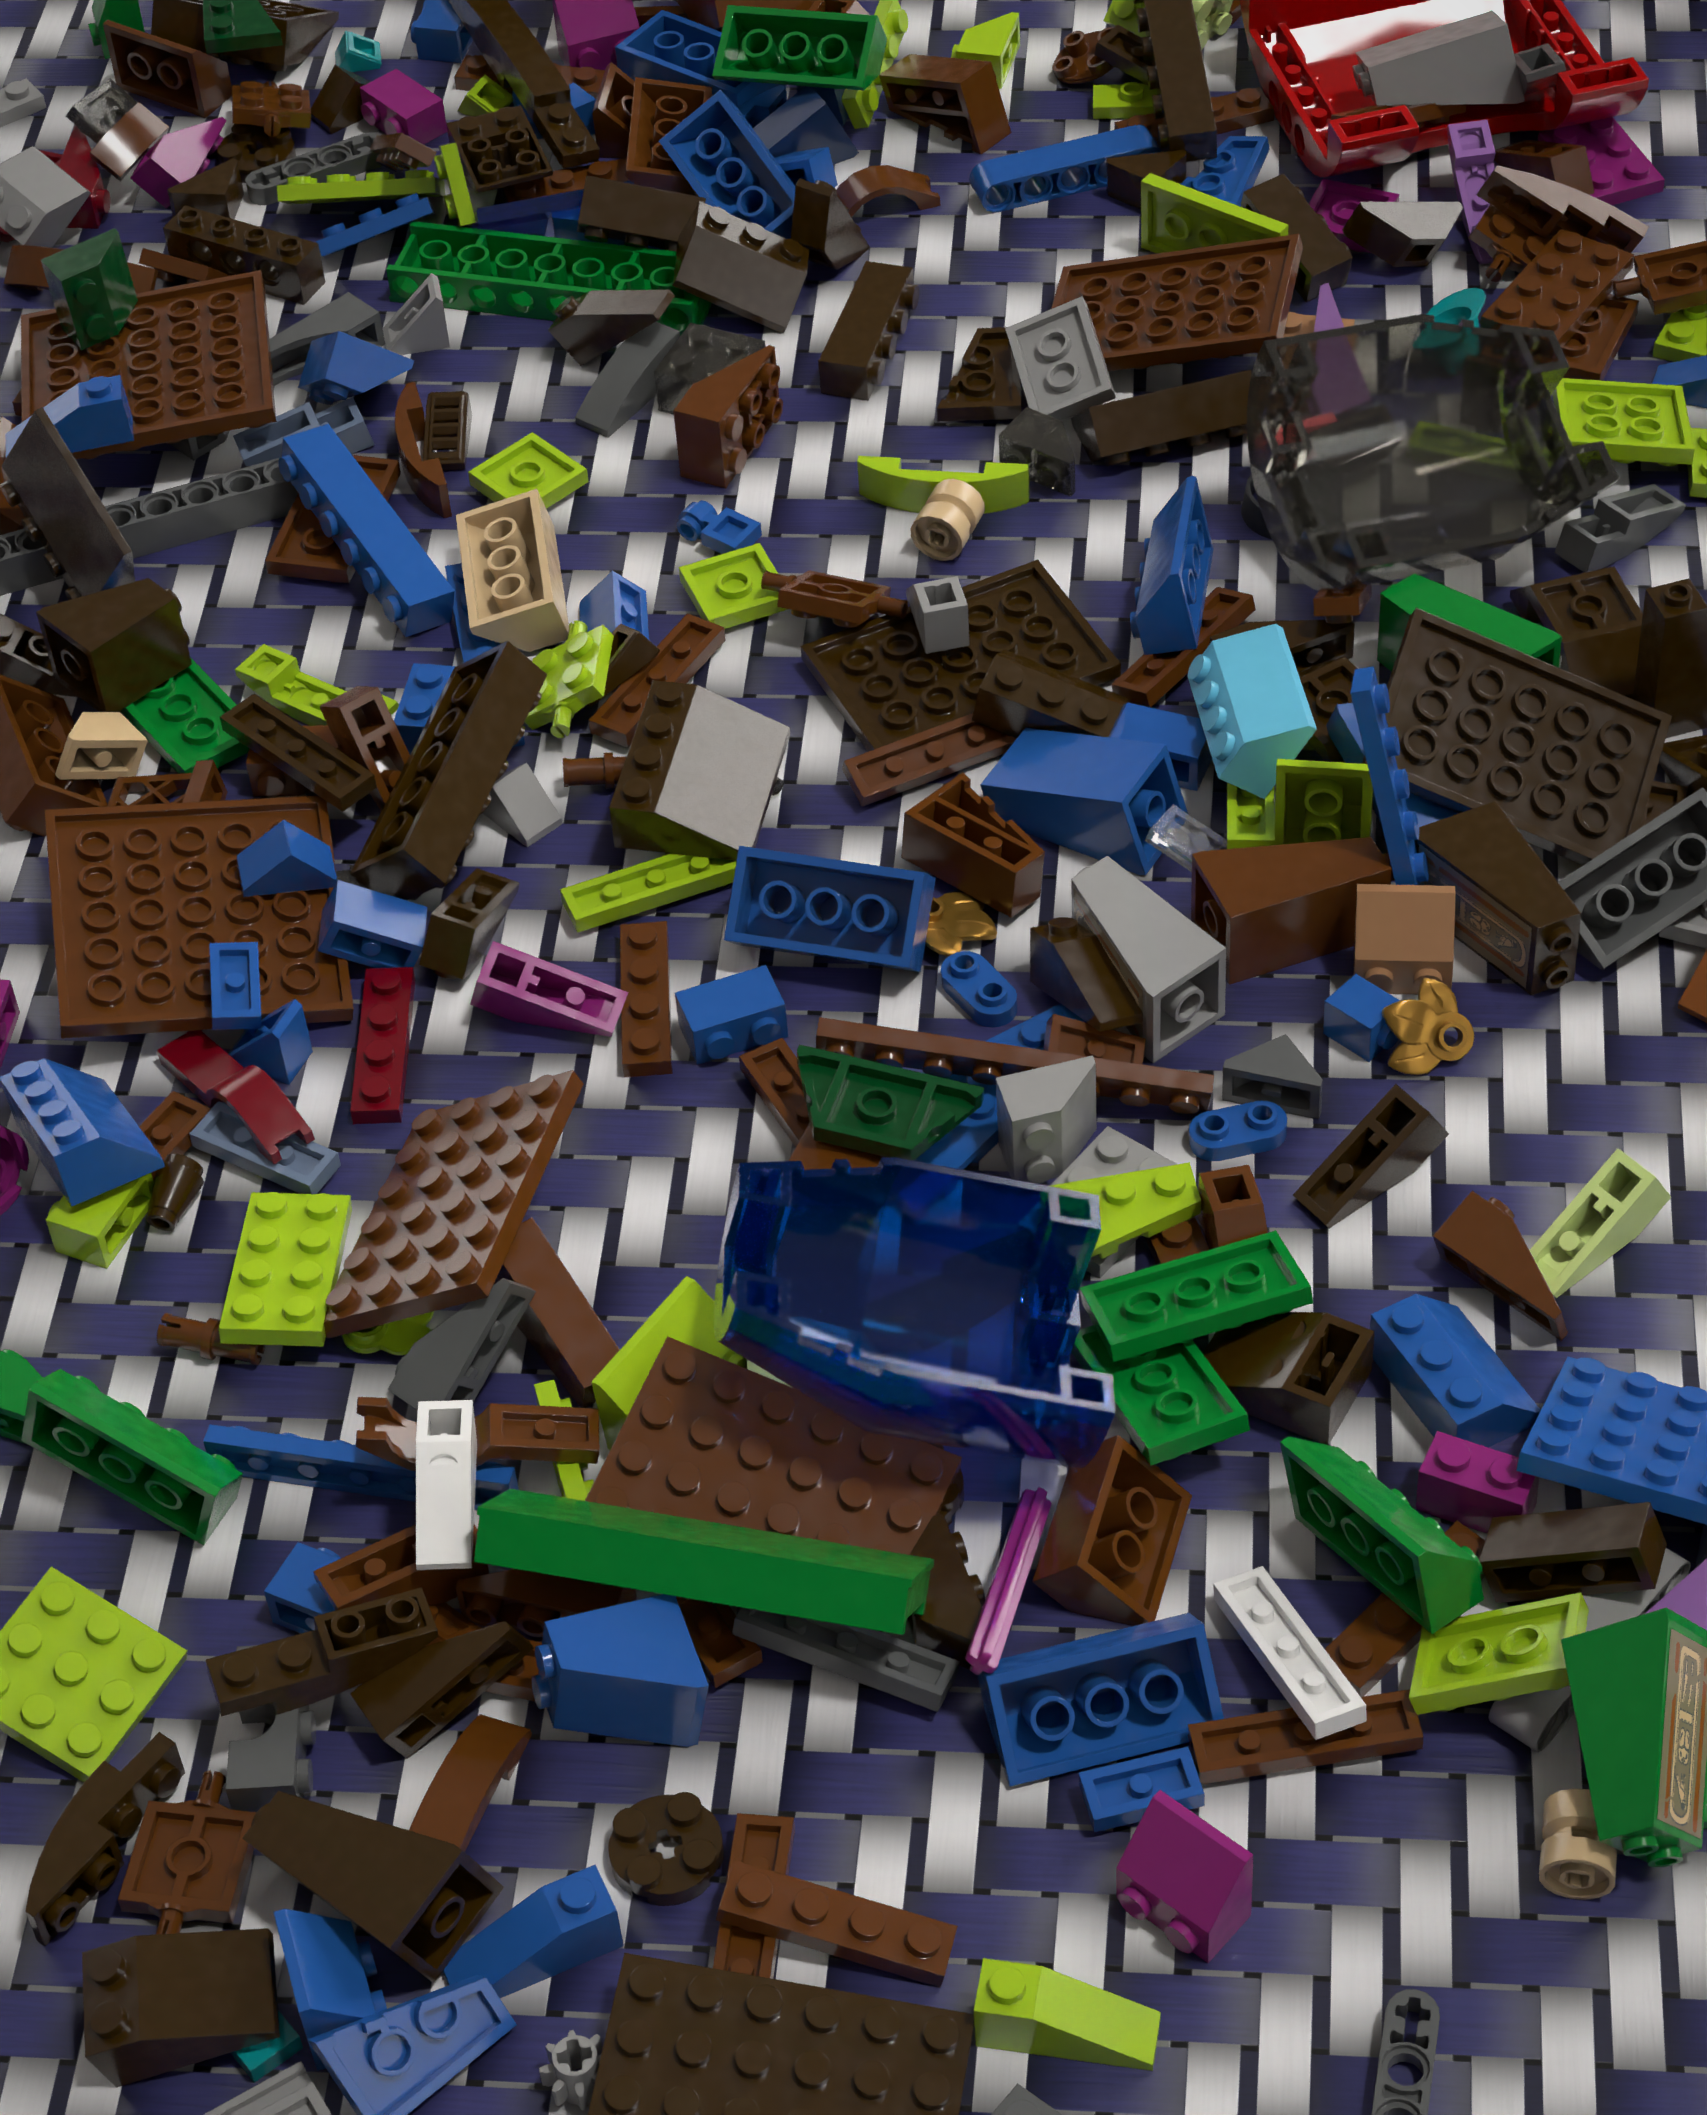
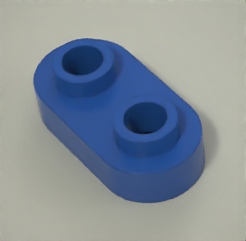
M961 951L951 954L943 961L941 965V981L944 991L976 1023L994 1028L1004 1026L1015 1018L1018 1010L1015 988L983 956L975 952Z
M1254 1101L1206 1111L1197 1115L1190 1123L1189 1146L1197 1157L1207 1161H1222L1270 1151L1279 1147L1286 1139L1287 1115L1279 1105L1269 1101Z

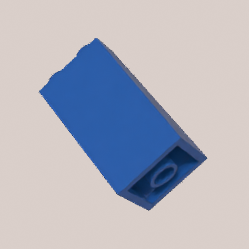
M1025 728L980 784L983 796H988L995 803V812L1005 822L1013 820L1027 834L1097 860L1109 856L1125 870L1138 875L1146 876L1189 818L1167 746L1162 743Z

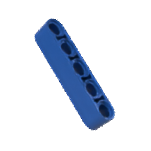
M1133 125L985 160L972 169L969 181L987 211L1002 212L1106 187V158L1163 151L1147 127Z

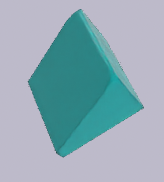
M345 31L335 51V63L337 66L350 72L380 69L382 65L380 43L356 33Z

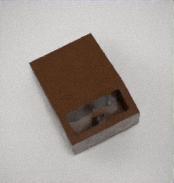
M768 345L693 384L674 408L673 414L680 477L726 489L735 475L742 472L746 460L753 450L761 446L764 435L773 423L779 421L783 411V401L779 398L778 389L780 367L776 365L775 346Z

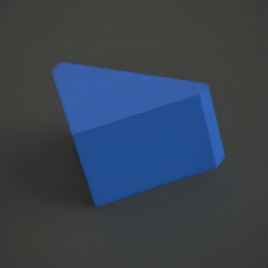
M282 820L237 855V867L243 897L332 888L337 882L330 846L285 820Z
M294 999L268 1014L261 1020V1029H245L228 1054L243 1067L256 1065L264 1070L273 1080L290 1085L313 1052L303 1006Z

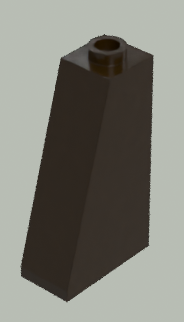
M1689 578L1648 588L1645 591L1633 700L1672 716L1666 738L1707 728V604Z

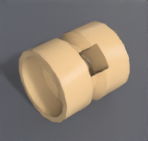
M946 479L939 482L910 528L911 538L915 546L923 554L936 560H953L959 556L970 534L973 533L985 512V504L980 493L973 486L961 480Z
M1573 1788L1560 1790L1549 1795L1544 1802L1542 1838L1544 1842L1541 1844L1539 1881L1547 1890L1569 1899L1587 1900L1609 1894L1615 1887L1617 1850L1599 1841L1590 1790Z

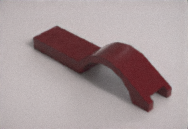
M201 1030L188 1031L156 1050L161 1065L209 1108L212 1109L218 1101L225 1102L243 1122L260 1153L271 1163L276 1164L282 1160L280 1152L275 1145L292 1134L298 1136L306 1144L315 1140L311 1128L278 1084L264 1070L256 1065L243 1067Z

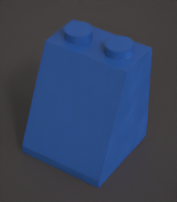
M662 1594L545 1621L542 1645L535 1647L539 1672L538 1675L532 1676V1690L537 1707L539 1709L547 1708L553 1728L684 1747L698 1745L709 1685L676 1596Z

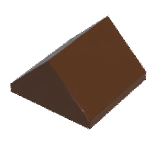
M612 62L606 66L593 108L596 144L600 148L599 158H626L634 80Z

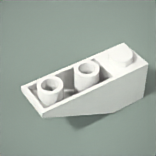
M473 1400L418 1402L416 1432L417 1570L472 1568L477 1436Z

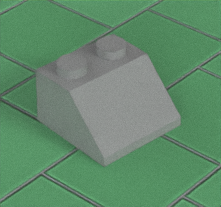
M32 146L0 163V227L22 245L52 248L91 192Z
M1093 1056L996 1078L998 1144L1014 1187L1042 1183L1059 1177L1076 1159L1097 1129L1096 1063Z

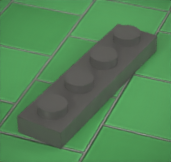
M742 1607L735 1617L732 1635L936 1712L939 1711L956 1680L960 1661L877 1630Z

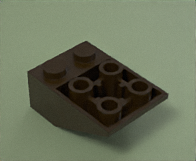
M521 105L504 107L483 115L466 116L458 121L446 123L449 144H457L467 187L477 194L553 175V170Z
M1288 1312L1244 1323L1237 1328L1215 1332L1203 1355L1248 1415L1316 1442L1329 1445L1372 1371L1375 1331L1325 1312Z

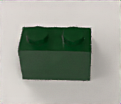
M115 228L41 259L61 329L81 350L119 334L138 299L121 239Z

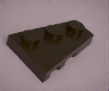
M1007 327L977 328L962 358V367L958 375L953 376L949 383V393L946 399H941L937 407L938 422L1021 418L1020 376L1005 329Z

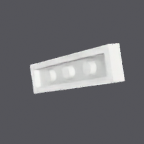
M1263 1566L1213 1583L1215 1602L1315 1740L1367 1721L1365 1702Z

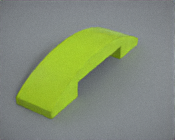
M858 456L857 459L859 494L874 502L895 509L919 513L923 506H925L935 486L946 479L961 480L973 486L980 493L984 501V514L1003 511L1029 503V464L986 462L984 473L901 469V458Z
M265 644L259 647L235 669L236 676L260 697L282 712L309 726L328 725L319 706L347 692L300 672L296 657ZM382 695L390 714L393 715L398 709V701Z

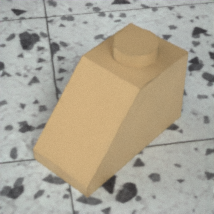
M83 712L67 737L55 775L60 780L117 779V777L136 776L148 740L120 712Z

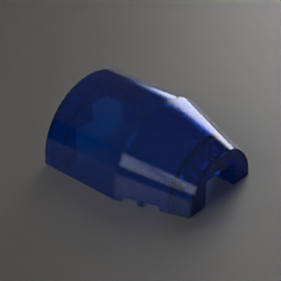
M896 1157L881 1158L877 1167L851 1168L848 1159H835L831 1169L804 1170L801 1161L739 1163L728 1207L717 1271L714 1300L715 1339L863 1431L1075 1469L1083 1468L1089 1464L1098 1452L1116 1413L1113 1375L1070 1367V1354L1081 1327L1078 1291L1101 1232L1099 1195Z

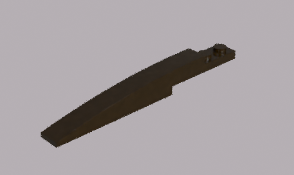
M448 0L502 87H512L561 167L568 168L599 161L600 148L571 105L569 86L507 0Z

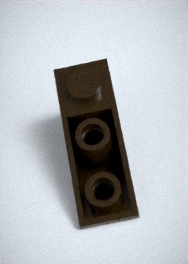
M0 614V675L54 695L80 698L54 678L42 633Z

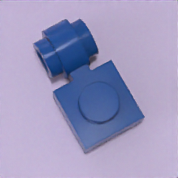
M703 500L690 503L679 514V521L677 522V529L686 540L693 542L700 539L702 545L721 554L751 546L762 536L760 522L727 507L718 515L715 508Z

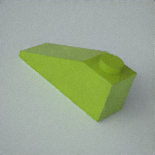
M983 1958L974 2006L975 2041L977 2047L1153 2071L1161 2020L1160 2011L1043 1966Z

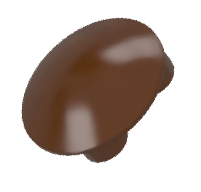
M1107 27L1102 31H1094L1084 34L1082 31H1074L1068 34L1063 39L1064 48L1059 52L1052 65L1055 77L1063 83L1081 84L1095 80L1114 68L1112 65L1095 56L1094 53L1097 42L1114 27Z

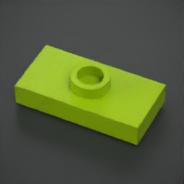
M1137 82L1093 85V119H1129L1135 115L1153 113L1152 95H1157V90H1149L1148 85Z

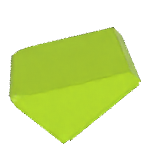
M484 75L465 95L457 111L469 116L495 112L501 108L509 107L513 102V96L487 75Z

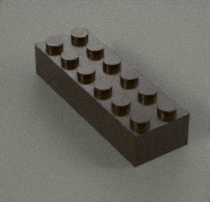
M509 641L453 669L350 873L368 889L406 901L409 899L413 901L418 899L423 893L434 888L441 889L445 887L455 876L457 871L455 863L461 851L470 844L474 837L472 828L478 816L487 809L492 797L489 793L495 781L506 771L508 767V761L506 760L511 748L522 738L525 732L523 724L528 714L540 702L542 694L539 691L547 677L544 671Z

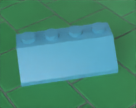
M1277 624L1213 640L1203 654H1199L1194 658L1187 675L1218 778L1263 799L1266 798L1276 784L1277 759L1294 760L1317 730L1283 627Z

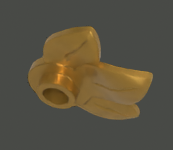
M946 893L932 899L925 945L931 950L948 957L961 951L962 941L996 939L997 929L992 919L982 911L985 903L967 893Z
M1423 978L1419 986L1418 1000H1400L1382 1009V1016L1394 1035L1402 1041L1392 1052L1388 1060V1066L1398 1072L1414 1075L1428 1073L1441 1060L1455 1061L1461 1059L1473 1046L1474 1030L1470 1021L1458 1013L1454 993L1446 984L1440 981ZM1453 1027L1458 1033V1039L1455 1044L1448 1046L1444 1041V1033L1448 1028Z

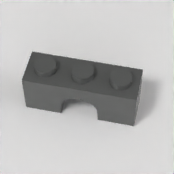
M237 1646L236 1651L250 1648L253 1646ZM274 1702L240 1711L242 1724L267 1723L272 1726L267 1732L257 1738L229 1741L225 1790L232 1810L258 1812L261 1807L272 1800L278 1791L303 1798L304 1793H312L313 1766L311 1759H306L307 1745H314L316 1742V1718L314 1711H309V1705L281 1714H277Z

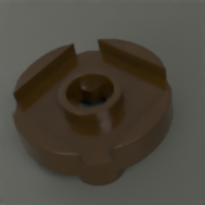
M234 124L231 128L232 133L223 138L217 149L219 164L232 158L238 161L243 183H246V177L255 170L296 157L294 141L289 127L281 128L280 133L273 137V131H271V136H268L264 132L263 126Z
M680 1792L675 1795L649 1797L629 1808L620 1810L614 1817L613 1831L608 1844L614 1878L625 1892L631 1895V1891L639 1896L647 1897L649 1904L674 1906L697 1898L711 1885L710 1878L716 1873L718 1866L719 1869L722 1866L724 1845L721 1828L711 1811L702 1806L700 1799L693 1793ZM664 1841L679 1844L674 1848V1856L664 1859L661 1852H651L659 1843Z

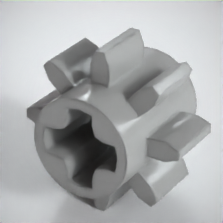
M569 2030L568 2037L563 2038L556 2045L548 2043L545 2046L548 2060L551 2064L540 2067L539 2072L542 2085L553 2086L552 2094L555 2105L559 2106L566 2100L571 2104L579 2105L581 2110H586L587 2103L591 2102L603 2047L598 2034L588 2039L584 2036L576 2035L574 2030Z

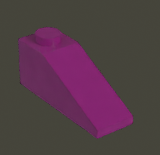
M493 941L476 981L470 1005L514 1022L612 1037L629 992Z

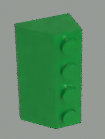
M728 5L712 76L717 80L864 91L880 74L887 37L877 15Z
M58 1369L34 1382L29 1389L21 1441L203 1546L237 1499L243 1473L236 1470L235 1466L228 1459L218 1454H208L191 1444L189 1439L180 1431L173 1428H163L147 1419L142 1411L133 1404L118 1402L100 1392L99 1388L91 1380L83 1376L74 1377L66 1371Z
M1289 1436L1280 1441L1295 1518L1431 1634L1435 1633L1484 1600L1480 1579L1482 1566L1475 1553L1467 1546H1458L1445 1535L1441 1526L1433 1518H1424L1410 1506L1406 1497L1395 1488L1390 1490L1380 1482L1365 1462H1356L1342 1449L1335 1446Z

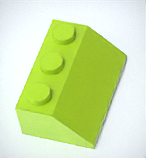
M688 1276L680 1282L591 1382L609 1450H611L667 1336L747 1369V1348L743 1332L704 1289Z

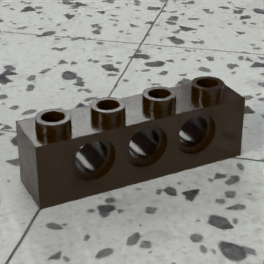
M184 206L163 227L170 256L211 267L229 276L261 270L265 294L305 305L325 284L318 243L189 206Z

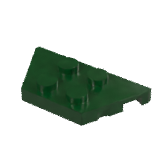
M800 1044L797 1048V1066L813 1139L816 1141L911 1163L979 1109L984 1101V1087Z

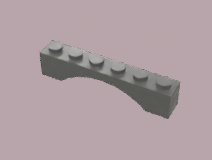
M347 292L270 338L273 386L302 374L311 341L331 333L341 331L376 346H384L385 341L379 311L350 292ZM229 431L216 436L203 435L187 438L170 445L194 461L227 440Z

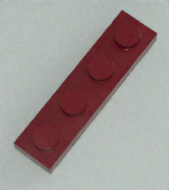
M413 967L366 969L350 1109L353 1124L402 1123L416 982Z

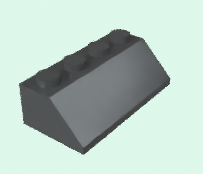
M1703 787L1558 882L1581 912L1577 952L1600 970H1603L1707 901V792Z

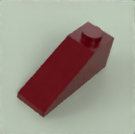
M74 126L58 166L90 191L91 194L66 228L99 229L104 214L110 210V193L107 189H104L97 163L90 157L91 148L82 126Z

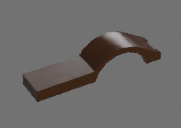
M890 165L869 166L857 171L837 188V196L842 204L849 209L851 218L863 204L875 197L886 194L905 195L916 202L920 211L941 206L940 196L938 193L931 191L930 179L927 175Z
M358 1397L357 1414L364 1416V1430H357L356 1447L405 1469L416 1471L417 1422L404 1418L392 1409L387 1398ZM490 1403L481 1414L474 1417L477 1436L476 1467L482 1465L488 1459L598 1463L600 1451L599 1409Z

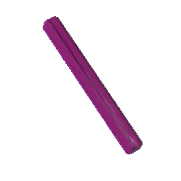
M1038 1487L1036 1491L1025 1489L1022 1492L965 1657L966 1661L971 1664L970 1671L976 1675H980L982 1671L992 1674L997 1670L1052 1505L1051 1501L1046 1498L1048 1492L1041 1487Z

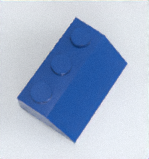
M1414 1294L1371 1314L1370 1330L1375 1331L1373 1360L1433 1437L1439 1431L1489 1448L1533 1427L1541 1409L1458 1306Z

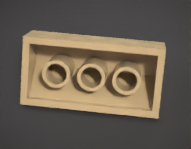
M534 489L457 514L456 521L469 626L472 634L499 643L509 641L516 648L528 652L546 646H553L567 640L569 622L555 528L538 490Z

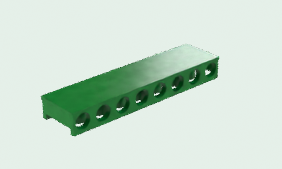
M412 221L410 224L411 235L394 265L389 264L386 268L390 289V302L405 303L432 273L438 277L444 308L555 321L558 317L554 312L565 299L570 296L577 299L592 290H671L675 297L656 322L680 331V336L697 338L712 305L709 301L672 286L677 251Z
M509 1489L477 1508L479 1523L474 1562L900 1635L905 1633L907 1618L912 1613L919 1615L925 1613L930 1570L934 1567V1559L516 1489Z

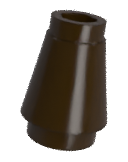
M181 1154L167 1155L164 1161L165 1167L156 1170L149 1213L146 1220L151 1226L159 1230L173 1231L176 1224L204 1184V1180L201 1177L203 1167L194 1159Z

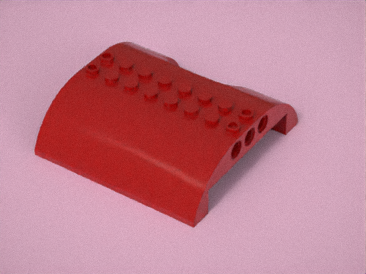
M1240 0L1247 42L1262 90L1274 106V115L1305 166L1319 177H1329L1404 161L1411 153L1447 145L1448 124L1488 120L1491 135L1514 131L1552 130L1629 114L1639 106L1648 89L1649 78L1634 57L1607 63L1603 61L1561 0ZM1493 10L1507 23L1514 54L1548 43L1562 59L1566 67V71L1558 73L1557 86L1525 95L1524 102L1518 104H1466L1465 113L1451 115L1450 121L1446 123H1429L1424 121V127L1419 128L1406 105L1331 120L1332 114L1376 105L1370 96L1364 97L1362 89L1357 87L1352 66L1358 64L1356 52Z

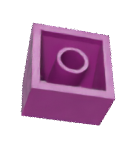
M552 0L558 51L564 65L580 68L592 67L598 70H605L606 66L611 62L617 66L615 47L640 28L633 1Z
M1159 1790L1152 1797L1116 1867V1898L1132 1917L1138 1920L1147 1919L1161 1929L1171 1944L1178 1950L1188 1954L1193 1952L1209 1963L1251 1916L1253 1854Z

